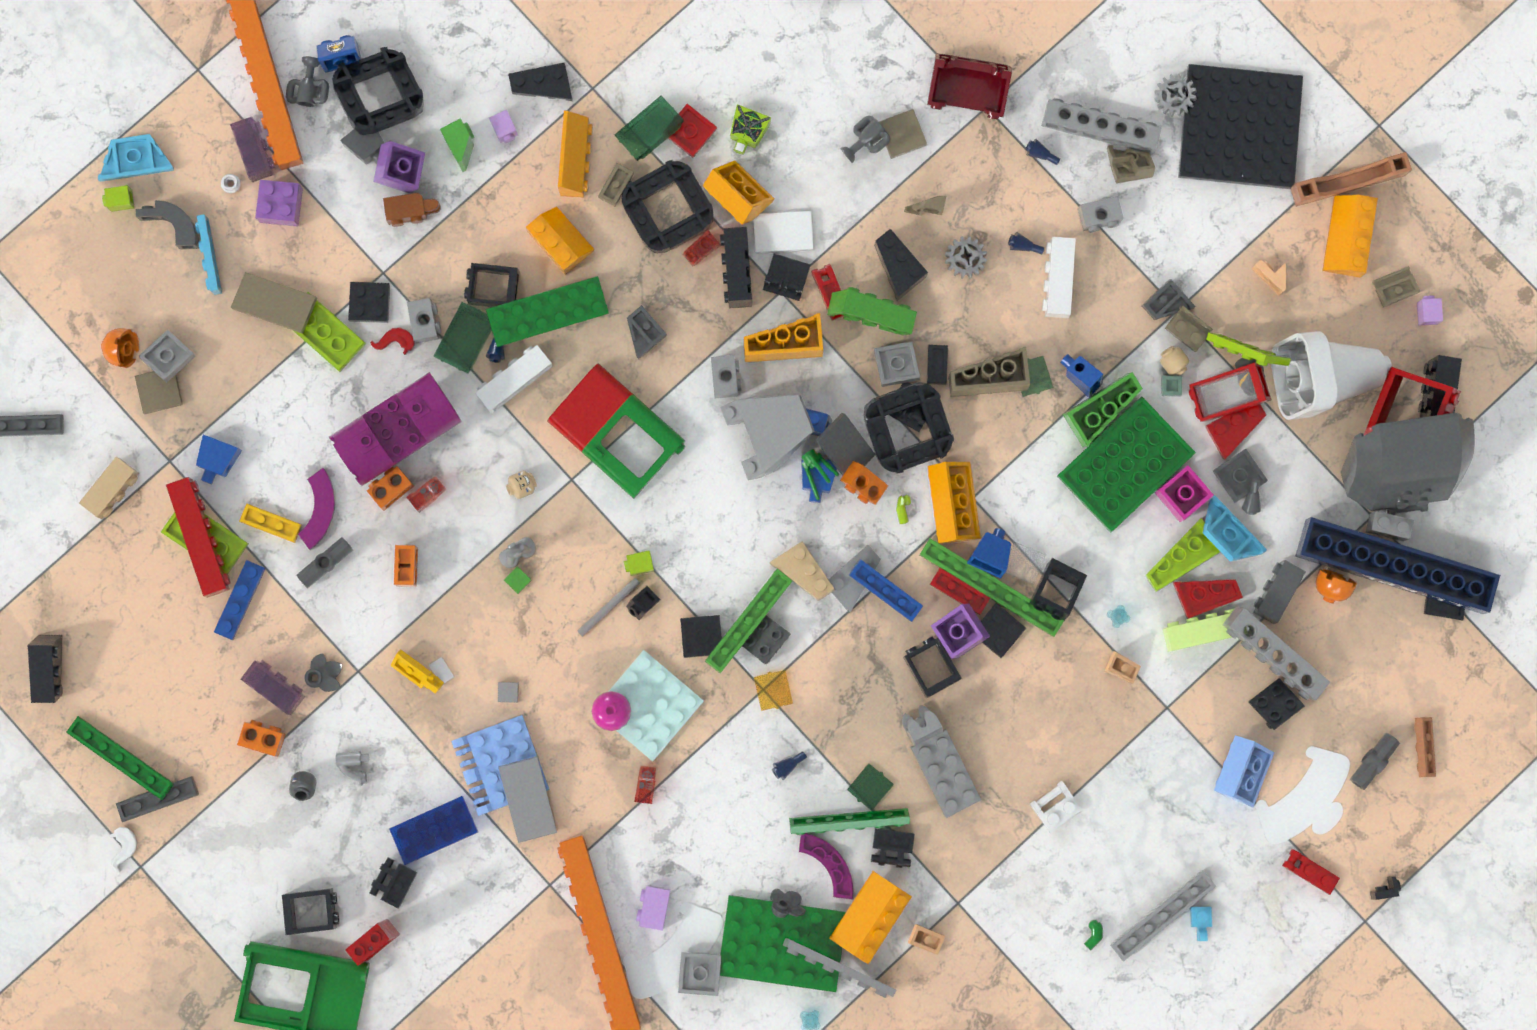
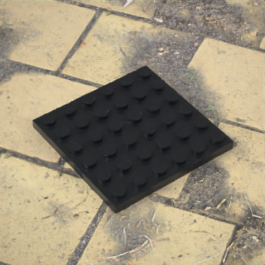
M1189 64L1187 66L1188 82L1192 81L1194 83L1192 88H1196L1197 92L1193 95L1197 97V100L1191 101L1194 107L1188 106V113L1185 111L1183 113L1178 178L1290 189L1295 184L1303 76ZM1186 88V90H1185V95H1186V97H1188V89H1187V88Z

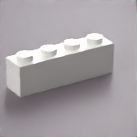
M1052 237L1050 242H1047L1046 254H1049V261L1045 262V273H1048V278L1044 280L1043 291L1047 293L1046 299H1043L1042 311H1045V317L1069 318L1071 315L1076 238Z
M538 345L527 348L521 358L513 359L509 362L507 369L504 371L499 370L492 376L493 379L490 382H484L477 388L478 391L475 394L491 414L553 367Z

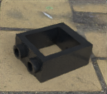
M471 263V268L467 269L466 274L469 285L465 287L464 299H467L469 305L494 307L515 301L517 298L519 269L516 267ZM478 272L509 275L506 302L475 298Z
M1051 558L1043 571L1029 604L1033 605L1038 611H1045L1051 614L1054 619L1065 621L1073 609L1087 575ZM1050 573L1075 585L1066 608L1040 596Z
M933 636L923 641L924 646L918 649L914 646L906 650L907 655L903 657L925 698L962 679L939 638L934 639ZM936 645L952 675L927 689L911 658Z
M333 888L282 895L285 935L337 928L339 913L335 912L337 893L333 892ZM325 895L328 925L297 928L294 898Z

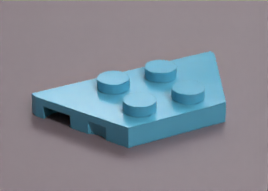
M150 134L113 139L110 141L108 154L105 155L104 166L101 174L98 175V180L103 182L174 171V167Z
M1215 495L1209 500L1203 534L1230 562L1262 555L1267 551Z

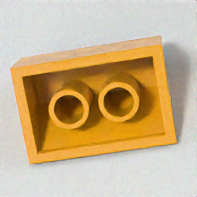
M735 160L712 169L703 184L708 193L742 225L754 220L775 199Z
M557 206L540 214L526 226L527 232L565 275L595 250Z

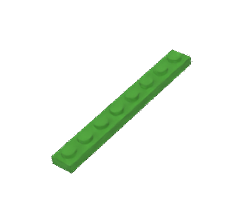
M929 538L919 555L990 597L991 600L1052 637H1055L1064 622L1063 620L1054 619L1051 614L1045 611L1036 610L1033 605L1029 604L1031 599L985 571L967 564V560Z

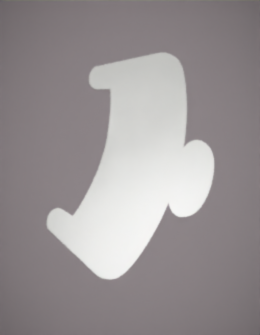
M1310 746L1306 750V756L1313 759L1298 785L1284 798L1268 807L1265 800H1259L1256 803L1255 808L1268 842L1271 844L1285 842L1307 829L1311 824L1314 833L1325 834L1339 822L1343 814V807L1339 802L1333 801L1340 792L1349 773L1350 761L1346 756Z
M684 902L679 907V911L686 917L666 943L638 961L633 953L625 955L623 961L631 994L637 999H645L676 984L679 981L681 952L707 954L717 940L723 927V919L718 913Z

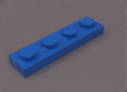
M859 559L849 573L851 578L911 622L923 607V605L861 559Z
M246 560L214 633L234 640L266 568Z

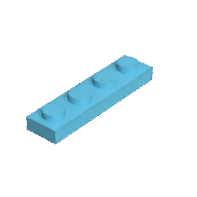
M205 214L198 215V222H195V227L201 237V241L198 242L201 253H204L202 266L208 275V278L205 279L206 287L214 295L222 294L209 219Z

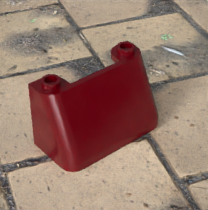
M937 53L934 60L927 105H931L930 108L942 110V107H946V105L984 111L990 119L1003 118L1012 76V67L1000 63Z

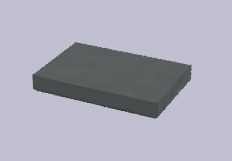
M841 413L815 440L842 476L852 461L865 466L876 455L844 413Z

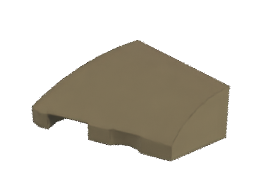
M1113 145L1107 146L1110 166L1116 184L1153 177L1155 165L1150 153L1136 152L1128 148L1122 151L1113 149Z
M936 196L906 206L904 212L920 216L922 212L942 215L947 196Z

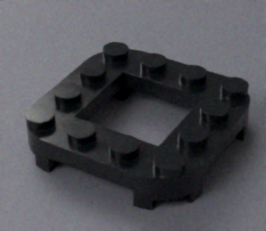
M382 47L379 53L347 65L344 62L340 63L333 74L332 82L335 94L351 126L360 135L377 133L413 119L423 112L424 100L422 89L419 88L402 52ZM389 72L403 100L369 113L354 85Z
M669 160L665 162V165L638 180L630 181L622 193V204L626 214L644 245L656 254L665 253L706 231L713 223L712 204L699 185L690 166L680 161ZM676 183L693 214L660 232L645 207L643 200Z
M918 382L872 399L864 407V422L877 460L883 468L890 472L903 473V470L936 458L942 459L947 456L954 442V436L951 433L940 400L941 396L928 383ZM921 404L931 438L896 451L885 416Z

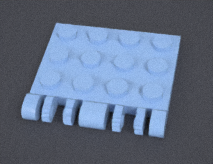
M523 715L451 741L454 749L466 744L470 745V747L455 753L456 756H462L472 751L474 758L462 761L460 767L462 768L473 763L477 765V767L462 773L467 785L480 780L483 782V784L469 789L470 793L479 792V790L484 788L486 790L487 796L479 797L473 801L474 805L490 801L489 804L476 808L478 816L508 805L498 766L537 756ZM540 764V768H541V772H542L544 784H545L546 791H547V790H550V789H549L548 783H547V781H546L544 772H543L542 767H541V764Z

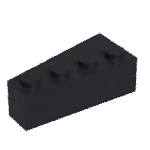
M747 227L724 228V234H720L721 246H725V253H721L722 265H726V272H723V284H727L728 290L724 291V302L728 303L729 308L752 307Z

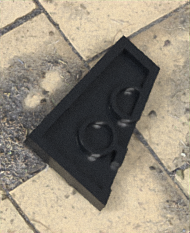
M565 62L508 74L512 94L573 101Z

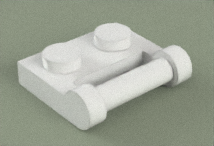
M1062 781L1057 783V787L1042 798L1030 803V806L1049 833H1052L1082 811V808ZM1063 793L1065 798L1043 813L1041 807Z

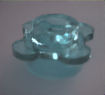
M1118 605L1117 609L1107 612V617L1112 620L1114 628H1119L1124 622L1128 623L1130 621V616L1127 615L1123 605Z
M817 1010L800 1013L802 1030L820 1029L821 1025L818 1022L820 1014Z

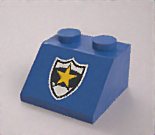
M345 35L340 37V40H326L321 42L320 45H316L318 61L325 73L337 70L338 65L342 62L347 65L361 60L358 44L354 36Z

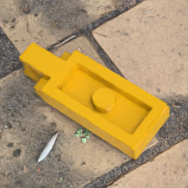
M401 649L397 652L391 663V667L421 689L425 687L436 694L444 684L434 673Z

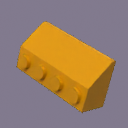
M564 110L558 189L560 196L584 198V192H588V180H585V174L589 173L590 161H587V154H591V143L588 142V137L592 135L593 124H590L589 117Z
M1364 195L1334 196L1322 271L1358 278L1366 274L1378 198Z
M942 462L928 466L938 543L981 539L971 463Z
M872 871L829 939L869 964L912 896Z

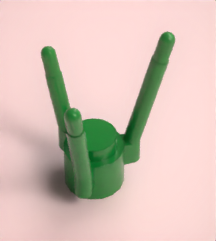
M812 449L801 457L804 461L801 465L806 471L816 500H820L809 467L811 470L817 468L827 483L831 481L820 466L821 462L836 476H839V473L822 457L820 452L817 453L815 449Z

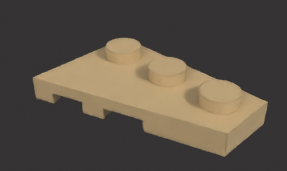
M803 541L770 562L774 568L779 569L817 601L835 591Z

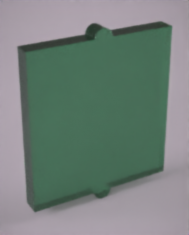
M1044 356L1033 359L1027 358L1030 386L1028 391H1021L1022 397L1035 393L1039 395L1042 391L1052 389L1053 385Z
M868 763L848 787L847 791L857 798V802H862L872 811L894 784L883 775V772H879Z

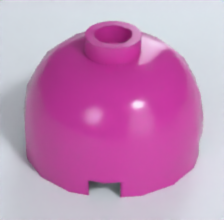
M613 691L605 692L594 701L591 710L592 717L597 726L604 730H619L628 723L631 715V706L627 698L622 694Z

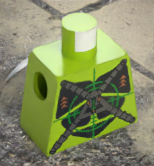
M737 104L730 133V139L736 141L733 150L744 155L747 146L756 148L771 124V117Z

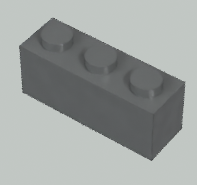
M1286 560L1276 563L1272 570V573H1274L1272 579H1268L1263 587L1265 592L1262 597L1259 596L1253 605L1255 607L1253 613L1273 624L1279 622L1306 571Z

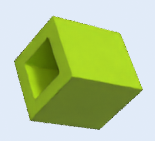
M128 185L104 189L105 195H102L103 204L111 212L135 209L132 189Z
M650 551L626 555L627 560L624 561L626 572H630L631 576L654 571Z

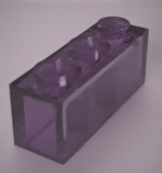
M249 117L230 124L248 178L255 182L273 176L274 172L272 169L275 168L272 157L268 158L266 151L269 150L266 140L261 138L260 133L263 130L260 122H256L253 117Z
M254 660L240 680L284 713L292 715L305 698V695L302 694L303 689L294 683L291 686L286 682L288 679L280 672L275 674L270 670L272 666L264 660L261 662Z

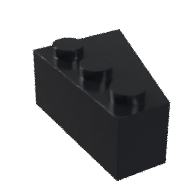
M891 229L875 241V249L893 289L896 301H898L924 280L928 272Z
M38 635L27 645L31 703H55L63 694V687L61 685L62 635Z

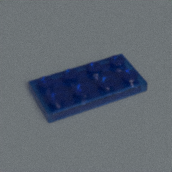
M463 796L389 828L404 865L479 832Z

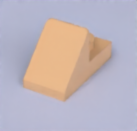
M1262 260L1252 268L1278 295H1281L1286 290V263L1275 273L1272 271V266Z
M1113 651L1104 672L1116 675L1124 681L1133 684L1141 666Z
M915 924L908 943L938 955L945 936Z

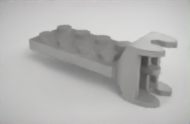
M921 705L918 712L920 717L913 720L911 716L905 713L902 717V724L913 743V746L910 748L944 816L948 818L981 801V798L947 730H943L939 719L933 712Z

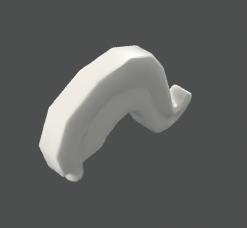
M119 827L114 830L113 834H110V838L116 837V840L122 845V850L113 858L111 863L113 870L116 872L121 871L118 866L130 858L137 848L135 834L125 827Z

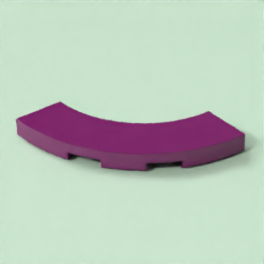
M324 468L307 479L314 494V509L308 524L298 535L309 550L313 549L327 533L335 510L333 485Z
M809 833L801 835L799 852L816 858L824 865L832 880L833 897L853 900L852 877L840 853L828 842Z

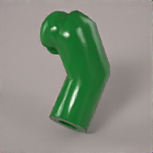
M1097 920L1090 921L1088 925L1092 936L1084 945L1090 951L1103 938V926Z

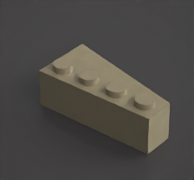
M1026 347L1014 352L1004 353L1002 356L993 359L989 358L983 362L950 371L948 378L950 397L1028 391L1030 376Z

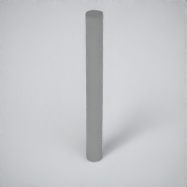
M636 578L630 581L578 630V633L583 637L636 588L640 582Z

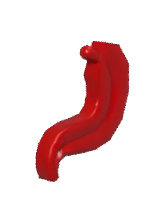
M392 328L385 333L378 343L370 342L374 349L383 350L389 344L396 341L400 344L401 348H404V355L415 346L413 336L402 328Z

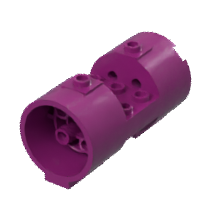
M429 372L329 436V439L334 442V448L349 471L356 476L357 482L363 486L462 421Z

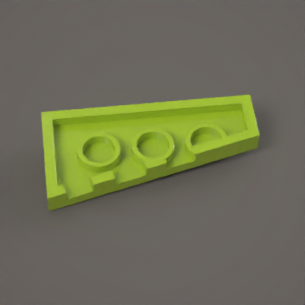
M1208 332L1206 340L1213 342L1214 347L1221 349L1226 347L1228 348L1227 352L1236 355L1241 353V357L1248 360L1256 359V363L1259 365L1267 366L1270 363L1289 366L1291 361L1288 357L1276 356V353L1261 350L1259 347L1242 343V341L1222 334Z
M1202 518L1145 575L1155 592L1220 553L1215 545L1203 534L1205 522Z

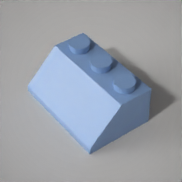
M1235 735L1227 758L1223 763L1221 774L1216 781L1214 791L1254 807L1275 752L1255 741Z

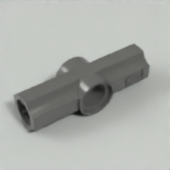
M341 537L326 551L318 554L315 560L296 576L306 588H309L327 572L332 571L335 565L350 554L353 549ZM327 557L329 565L322 568L320 562L323 558Z
M1385 733L1376 746L1370 749L1363 757L1362 764L1350 778L1352 783L1365 790L1374 777L1387 766L1388 759L1400 742L1392 735Z

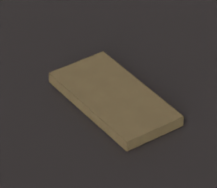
M245 272L231 308L303 334L317 297Z

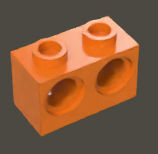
M852 461L840 479L846 485L844 488L852 494H858L857 498L865 504L870 502L876 505L888 487L884 481L868 468L855 461Z
M398 466L395 468L391 467L384 472L385 476L383 478L374 480L368 486L367 492L383 511L414 487ZM401 476V483L396 486L393 485V478ZM385 488L386 495L383 498H378V490Z
M395 545L394 585L398 587H417L418 547L415 545Z
M251 720L250 723L244 722L237 745L279 757L286 735L281 733V728L270 725L268 729L262 727V722ZM252 729L257 732V737L254 740H250L248 737V733ZM270 735H274L276 738V743L273 746L267 743Z

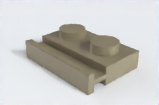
M1409 266L1372 281L1383 307L1420 292L1415 278L1409 270Z
M1184 306L1179 308V311L1175 313L1165 327L1169 333L1194 352H1197L1206 340L1208 332L1213 330Z

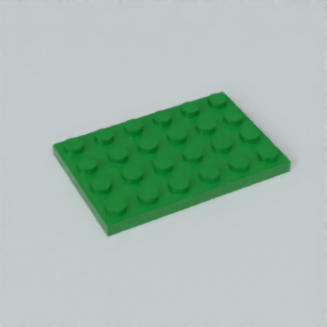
M1141 396L1061 471L1057 477L1111 533L1196 452Z
M729 895L720 953V976L836 992L838 971L834 970L831 973L823 969V964L816 962L814 965L804 960L806 956L800 953L798 956L786 952L788 948L783 946L785 938H788L840 963L842 947L829 938L846 912L799 905L806 910L805 914L798 917L788 914L786 917L780 918L772 912V901Z

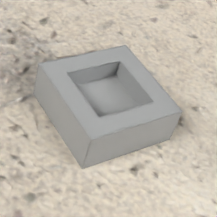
M498 682V702L518 703L519 683Z

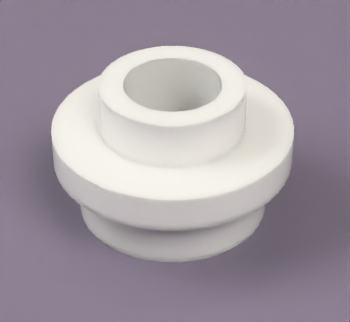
M227 174L221 180V187L227 193H235L241 186L240 179L234 174ZM230 181L234 182L232 187H228Z

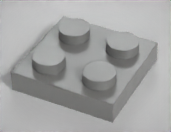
M167 330L142 352L139 357L167 383L195 358V355Z
M913 342L874 348L882 387L920 380Z
M681 952L678 993L718 996L721 955Z

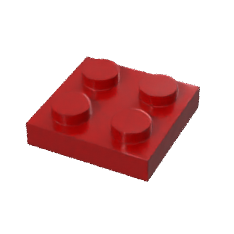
M686 104L665 129L663 135L694 158L717 130V126L689 104Z

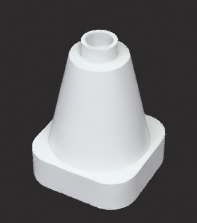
M1321 331L1296 333L1276 343L1272 349L1276 356H1284L1291 359L1289 366L1271 364L1278 406L1282 416L1287 420L1313 417L1333 408L1338 402L1381 387L1386 380L1390 367H1392L1389 357L1383 356L1380 350L1328 342L1326 336Z

